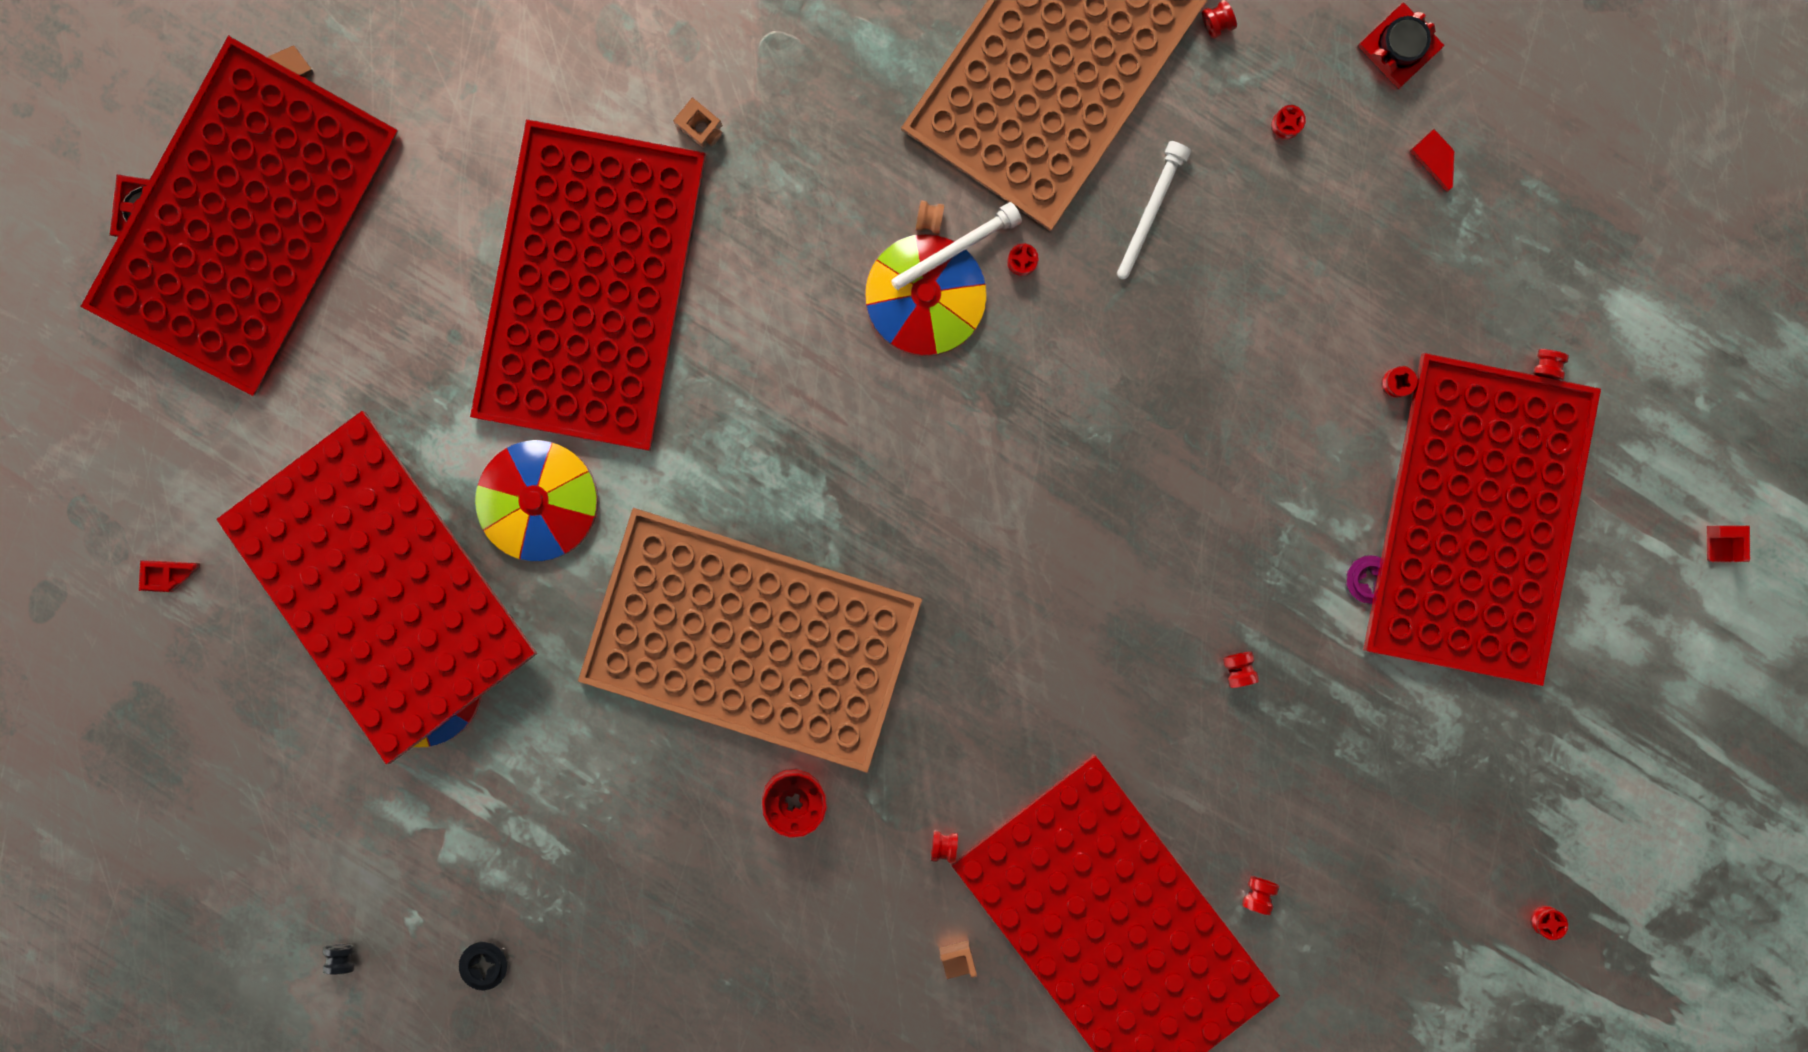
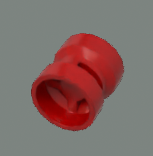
M1252 651L1233 654L1223 658L1224 666L1229 670L1230 674L1228 677L1230 688L1248 686L1259 682L1258 673L1253 669L1252 665L1254 662Z
M1250 876L1248 886L1252 892L1249 891L1248 895L1244 896L1242 906L1257 913L1271 915L1274 906L1270 897L1278 894L1280 886L1266 879Z

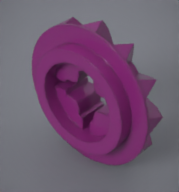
M1373 555L1363 556L1353 561L1346 572V586L1351 596L1363 603L1372 604L1376 581L1373 582V592L1368 584L1359 583L1358 581L1366 577L1367 567L1372 575L1378 576L1381 557Z

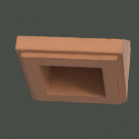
M294 45L268 56V58L302 77L313 71Z

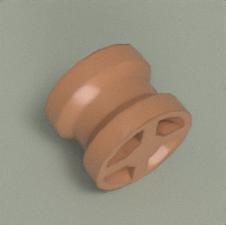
M921 200L915 230L923 231L924 229H929L933 234H939L945 204L939 203L934 206L929 205L927 201Z

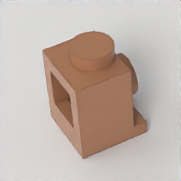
M693 97L673 120L679 130L683 131L703 149L707 144L710 146L715 145L723 134L720 130L723 126L721 120ZM699 123H705L707 125V128L703 132H698L696 130V127Z

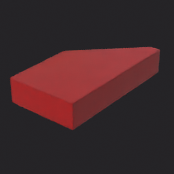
M1433 129L1410 152L1447 192L1453 188L1455 151Z
M140 560L139 591L173 592L200 568V563Z

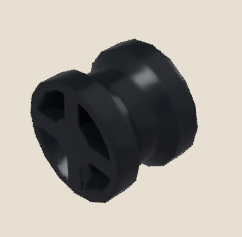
M332 944L324 946L323 955L326 957V963L323 965V973L337 975L353 972L354 963L351 961V955L354 953V945Z

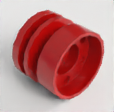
M800 769L783 770L775 774L765 785L762 794L763 816L769 827L778 834L790 838L803 837L815 831L823 821L827 809L825 793L819 781L809 772ZM795 794H798L801 805H794L792 809L788 808L789 804L786 797H793Z

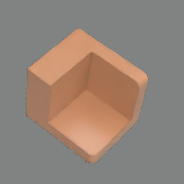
M968 940L939 947L947 979L970 974L971 978L977 977Z

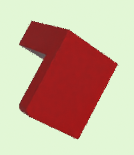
M1707 526V561L1750 562V526Z

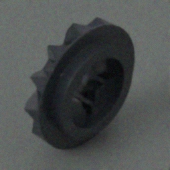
M483 941L470 945L464 950L459 960V973L462 980L469 987L481 991L490 990L498 986L505 978L508 961L504 955V950L497 947L495 943ZM482 956L486 962L495 964L487 969L486 975L483 973L482 968L472 967L481 961Z

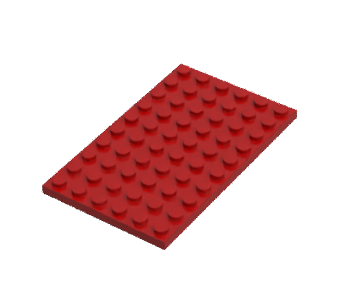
M228 35L80 307L247 394L255 396L395 139L398 130Z
M526 119L470 414L471 418L651 451L706 159L704 152Z
M1427 353L1421 354L1417 372V386L1413 393L1363 651L1540 686L1544 685L1599 404L1600 388Z
M360 411L216 519L385 764L394 762L538 654L368 414L364 411Z
M1095 754L957 859L955 864H951L1094 1052H1208L1280 996Z

